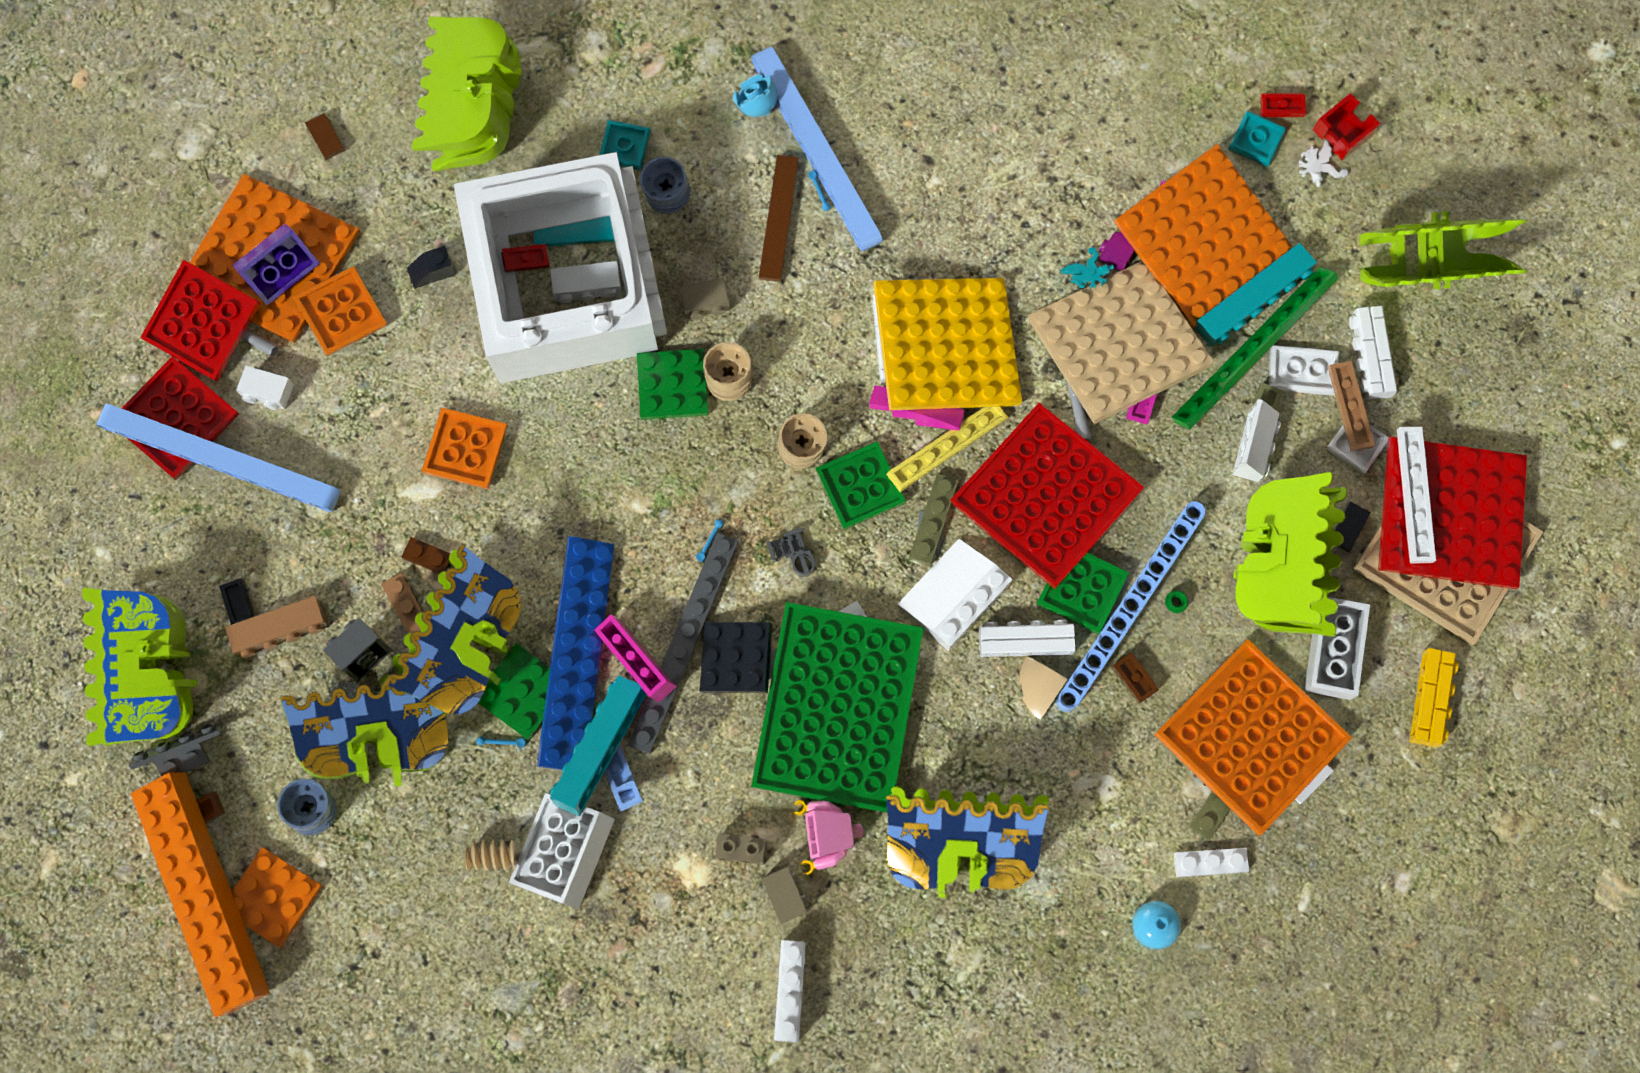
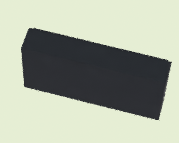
M1351 501L1344 510L1345 520L1337 524L1334 531L1340 532L1344 538L1343 543L1337 547L1348 553L1352 550L1371 513Z
M242 578L219 585L231 625L255 617Z

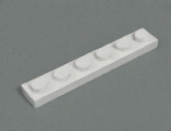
M1399 427L1397 429L1410 563H1434L1436 556L1422 427Z

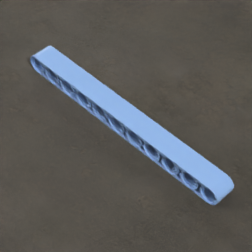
M770 46L752 55V62L758 74H762L763 78L769 75L777 89V107L814 171H816L819 180L859 249L864 252L882 243V236L775 50Z
M105 404L96 423L97 426L110 432L328 512H333L341 490L328 484L110 404Z
M1192 501L1180 513L1059 693L1056 704L1061 711L1071 712L1077 707L1203 519L1205 508L1201 503ZM1188 510H1194L1198 518H1191ZM1176 528L1183 529L1186 536L1181 537L1177 535ZM1163 547H1171L1173 555H1167ZM1151 565H1158L1161 568V573H1154L1151 570ZM1145 583L1149 588V592H1142L1138 584ZM1126 602H1134L1136 610H1129L1126 607ZM1113 621H1122L1124 624V629H1116L1113 625ZM1101 639H1108L1112 647L1104 648L1101 645ZM1088 658H1096L1099 662V667H1091L1088 663ZM1075 677H1084L1086 679V686L1077 685ZM1070 695L1074 700V704L1071 706L1064 704L1062 697Z

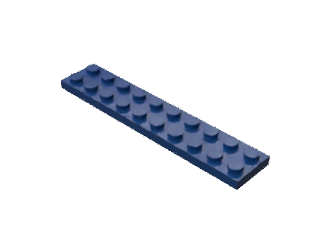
M569 536L567 539L537 767L563 770L564 765L570 762L573 757L576 744L583 739L587 724L592 721L602 639L595 632V629L605 620L614 544Z

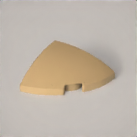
M1026 656L1020 669L1019 684L1022 685L1024 704L1037 719H1042L1067 679L1042 663Z

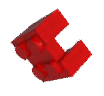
M1351 93L1322 115L1312 129L1321 140L1327 139L1334 146L1333 152L1342 161L1371 138L1381 124L1372 114L1364 122L1354 114L1360 102Z

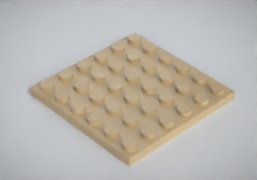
M1143 261L1105 278L1107 282L1103 283V286H1101L1100 282L1095 283L1096 288L1092 287L1090 289L1088 286L1028 315L1029 323L1094 424L1214 365L1213 359L1165 288L1154 278Z
M1524 519L1521 568L1543 531ZM1380 525L1353 570L1469 644H1476L1507 593L1508 588L1379 571Z

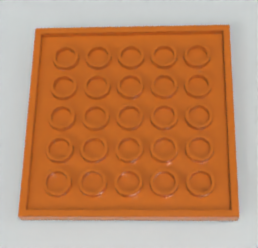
M1218 144L1113 221L1154 278L1165 288L1191 328L1197 326L1198 319L1293 248Z
M243 174L190 260V263L261 302L250 323L295 343L307 321L294 301L293 296L333 277L359 235L360 230L351 224ZM286 224L300 238L319 264L270 304L266 305L232 265L282 225Z
M1249 639L1154 734L1258 836H1261L1352 739L1337 722Z

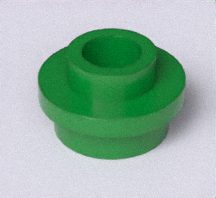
M1171 591L1165 598V606L1172 613H1182L1188 606V598L1181 591ZM1178 599L1180 605H1173L1172 600Z

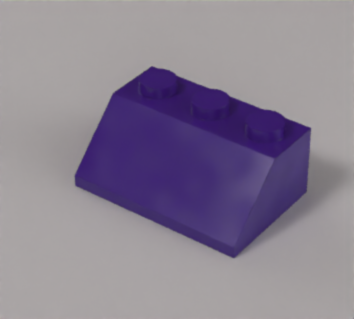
M284 224L232 266L262 301L268 305L315 268L319 262L295 232Z

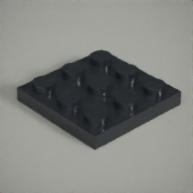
M705 622L699 691L702 693H768L773 624L770 622Z

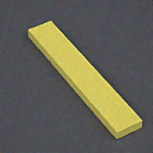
M983 407L962 421L960 431L949 430L888 471L887 476L899 492H902L1008 419V416L1001 407Z

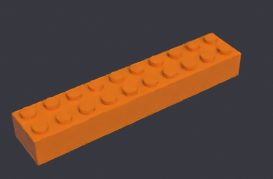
M186 772L167 773L130 793L214 1017L232 1014L271 994Z

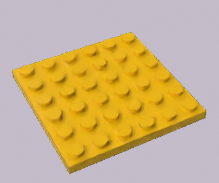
M1004 278L875 280L873 286L889 410L1020 406L1022 404Z

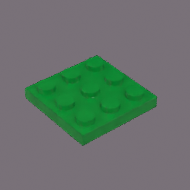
M704 349L636 353L641 420L708 415L707 387L703 368Z
M878 441L815 468L843 531L906 504L902 492H899L887 476V472L891 468Z
M1087 553L1056 589L1046 583L1036 604L1099 635L1129 572Z
M515 643L493 671L501 681L498 685L487 682L484 693L478 703L529 741L543 723L550 668Z

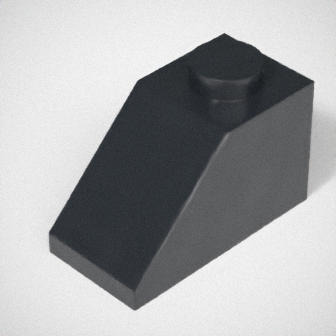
M445 246L423 252L407 267L414 289L456 275Z

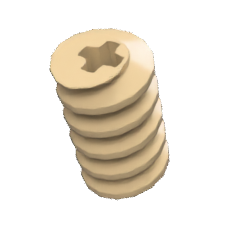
M473 840L471 846L466 848V869L471 870L474 865L475 870H480L483 865L485 870H490L493 864L496 871H499L502 865L506 871H509L511 865L516 871L517 847L514 840H511L509 847H506L504 840H501L499 847L496 846L495 840L491 841L490 847H487L485 840H482L480 847L477 846L476 840Z

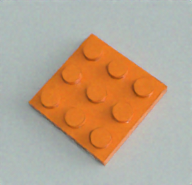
M354 266L293 296L294 301L327 357L387 326L385 319Z
M441 407L422 472L489 490L508 425Z
M262 847L232 890V894L244 925L277 947L282 948L323 885Z

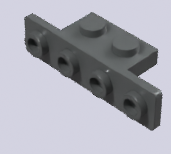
M213 722L208 723L197 732H186L180 735L177 740L159 743L152 750L138 751L132 756L129 767L133 770L154 762L162 777L167 773L188 772L206 765L210 759L201 742L220 735L223 725L221 722L216 724Z

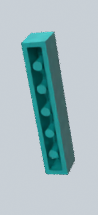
M1298 243L1198 319L1197 326L1194 328L1211 347L1216 343L1221 345L1230 337L1229 333L1233 330L1236 332L1241 330L1247 324L1246 320L1250 317L1253 319L1258 317L1264 311L1263 307L1267 304L1270 306L1275 304L1281 298L1280 294L1284 291L1286 293L1292 291L1298 285L1297 281L1301 278L1303 280L1309 278L1314 273L1312 269L1317 263L1316 260Z
M619 675L614 682L610 683L607 696L597 706L593 721L587 724L583 739L576 744L573 757L570 762L564 765L559 782L555 783L551 789L550 799L556 807L579 817L581 816L647 695L638 683Z

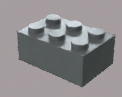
M360 618L348 622L344 627V631L338 637H332L326 643L327 647L323 650L344 673L357 682L364 678L393 651Z

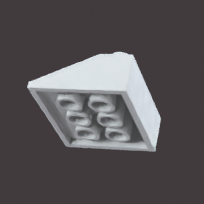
M958 539L897 606L949 651L1010 586L1013 579L995 563Z
M545 793L517 861L516 871H513L509 883L579 910L615 819L587 807L584 808L579 817L556 807L550 799V795Z

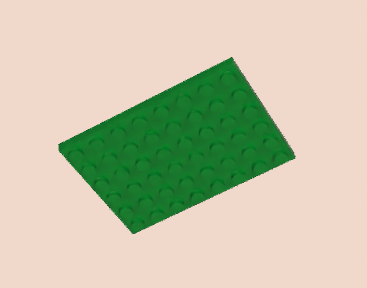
M786 602L751 788L887 813L886 797L892 795L891 789L896 786L924 628Z

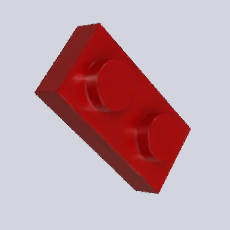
M1262 93L1260 96L1261 117H1305V94Z
M546 244L502 248L501 250L505 273L549 268L550 263Z

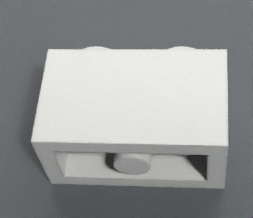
M245 366L236 391L242 396V400L248 403L255 404L257 401L264 403L263 406L272 410H276L277 407L285 410L294 384L287 377Z

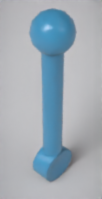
M813 170L809 171L808 178L815 185L823 204L822 209L829 211L830 204L826 202L816 179L817 173Z
M722 519L715 521V527L705 546L696 555L697 561L703 562L705 560L706 551L718 529L724 525Z
M479 736L476 739V743L480 746L486 743L517 745L519 748H523L526 745V741L523 738H519L516 741L485 739L483 736Z

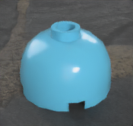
M762 74L750 77L740 84L742 89L738 93L735 90L733 94L735 104L743 114L749 117L768 115L777 102V89L769 75H766L764 78Z
M1151 901L1143 904L1136 910L1132 918L1135 938L1141 945L1149 949L1160 950L1170 947L1177 940L1181 932L1179 914L1172 906L1162 901Z

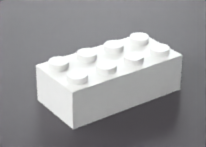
M1328 597L1338 604L1337 612L1326 617L1327 622L1333 623L1336 626L1337 634L1335 637L1312 634L1304 691L1351 700L1359 694L1370 605Z

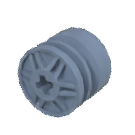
M657 157L650 160L643 167L640 174V185L648 204L655 211L670 214L681 210L687 204L690 198V185L683 166L677 160L670 157Z
M311 779L292 781L284 787L277 803L278 813L283 822L302 835L313 836L324 832L335 820L337 812L336 801L331 793L321 784ZM312 805V806H313V807L311 808L312 813L308 814V813H307V811H309L308 806Z

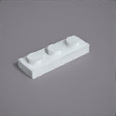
M1246 848L1174 853L1176 877L1249 872Z

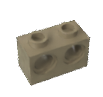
M718 834L715 859L763 865L766 839Z

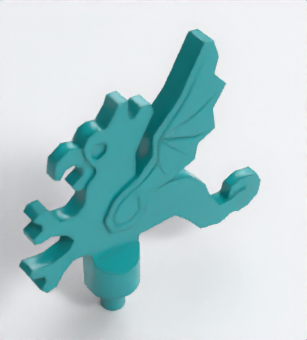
M1094 247L1088 249L1089 254L1093 256L1088 259L1087 267L1083 264L1075 263L1073 265L1068 264L1066 268L1061 269V274H1073L1071 283H1076L1080 288H1084L1083 284H1087V282H1092L1089 285L1090 289L1092 287L1096 288V281H1099L1101 286H1103V283L1107 281L1100 277L1109 274V270L1114 269L1113 265L1107 266L1106 264L1097 268L1095 263L1099 256Z

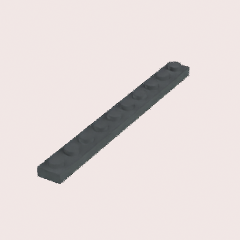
M720 533L716 534L661 665V668L677 687L661 702L648 696L628 743L629 747L649 755L651 754L739 543L738 540Z

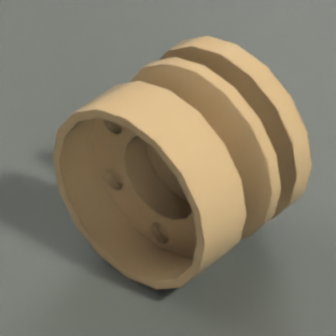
M733 342L719 343L708 350L704 357L703 368L706 384L712 395L721 400L733 401L740 399L748 393L752 386L753 377L748 352L742 346Z
M799 413L789 417L784 421L778 437L777 449L781 459L789 466L800 469L811 467L817 463L827 444L825 425L819 418L807 413ZM798 440H802V443L805 444L803 448L800 447V444H797Z

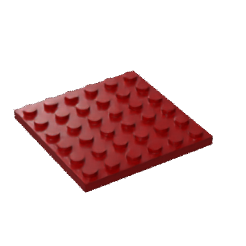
M1038 403L950 499V502L1052 588L1056 589L1144 490V486L1043 405Z
M1390 436L1387 444L1378 570L1515 590L1520 588L1527 455L1424 441L1436 561L1434 563H1410L1398 438Z

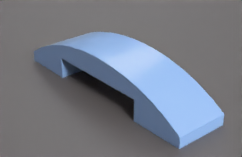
M619 744L605 773L620 811H623L643 801Z

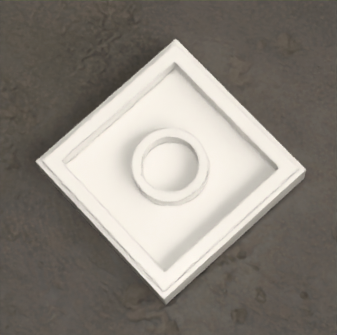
M1342 425L1326 450L1364 475L1388 442L1389 437L1370 425L1375 446L1371 449L1351 452L1344 426Z

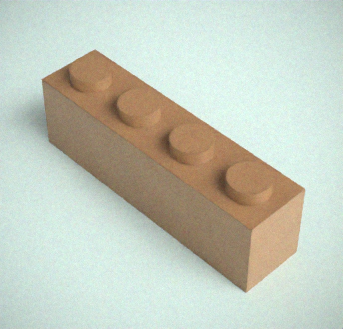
M312 596L227 626L225 629L233 654L238 657L249 658L254 656L256 651L274 649L278 647L279 643L284 641H297L301 638V635L319 633L323 631L324 627L329 625L321 600L316 596Z

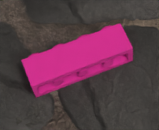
M611 614L595 629V632L650 698L661 702L677 687L622 620Z

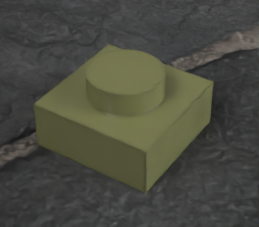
M1262 382L1252 404H1255L1260 399L1276 410L1283 390Z

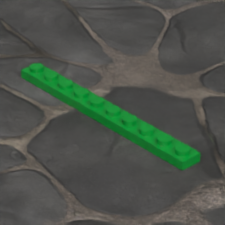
M1319 267L1172 416L1174 423L1190 430L1337 281L1338 276L1336 272Z

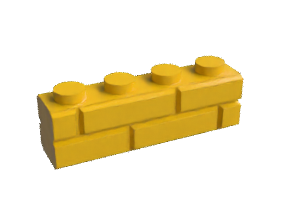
M1428 648L1422 652L1409 742L1434 748L1446 743L1449 735V730L1445 729L1446 720H1449L1452 714L1449 700L1455 692V684L1452 683L1453 675H1456L1459 666L1458 661H1455V653Z

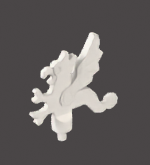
M1325 140L1322 150L1318 154V160L1316 157L1318 148L1314 150L1313 146H1311L1310 150L1301 154V157L1306 156L1305 160H1307V163H1303L1302 160L1298 162L1299 167L1306 168V170L1299 171L1302 177L1310 173L1313 183H1316L1317 187L1321 186V181L1323 180L1321 173L1328 172L1334 178L1346 177L1348 171L1342 169L1338 173L1332 165L1326 164L1332 157V148L1329 147L1327 140Z

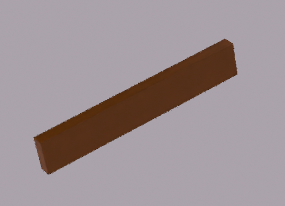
M777 155L759 280L781 282L799 162L798 157Z

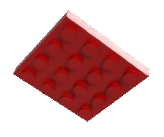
M183 259L140 338L207 377L218 381L261 302Z
M173 356L121 408L211 442L239 415L234 408ZM127 438L174 480H177L193 463L192 461Z

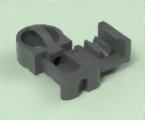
M799 528L785 533L784 539L786 540L781 538L772 542L770 540L766 541L773 563L778 562V558L786 556L787 559L790 556L793 571L796 575L808 577L814 572L815 560L811 551H806L801 536L803 529ZM804 557L808 558L812 563L810 570H808ZM799 558L804 572H799L796 569L795 564Z

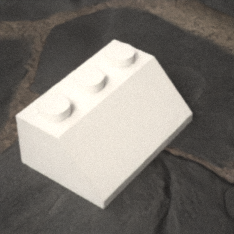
M1258 399L1247 414L1232 475L1259 482L1263 476L1268 475L1270 463H1267L1269 455L1272 456L1276 445L1275 442H1272L1274 434H1278L1281 422L1278 421L1279 413L1263 400Z

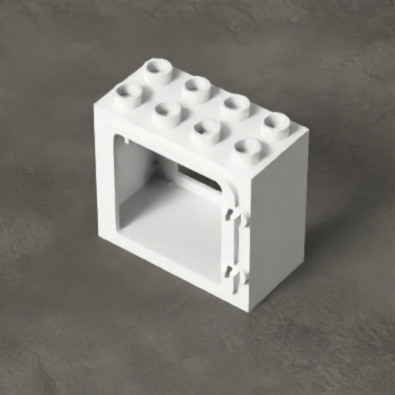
M617 152L454 184L485 354L500 384L637 356L636 353L658 352L655 337L667 335L633 167L620 168ZM610 216L626 297L619 300L524 318L515 272L505 273L501 256L502 248H510L508 237L534 232V230Z

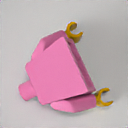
M798 800L794 803L795 805H803L801 812L796 811L794 813L797 816L805 815L810 858L815 859L814 862L810 860L801 862L800 865L809 863L811 866L809 872L803 873L805 875L811 874L816 868L821 870L835 866L847 855V849L853 848V839L863 837L862 825L851 824L850 815L843 813L841 808L828 801L805 804L803 801Z

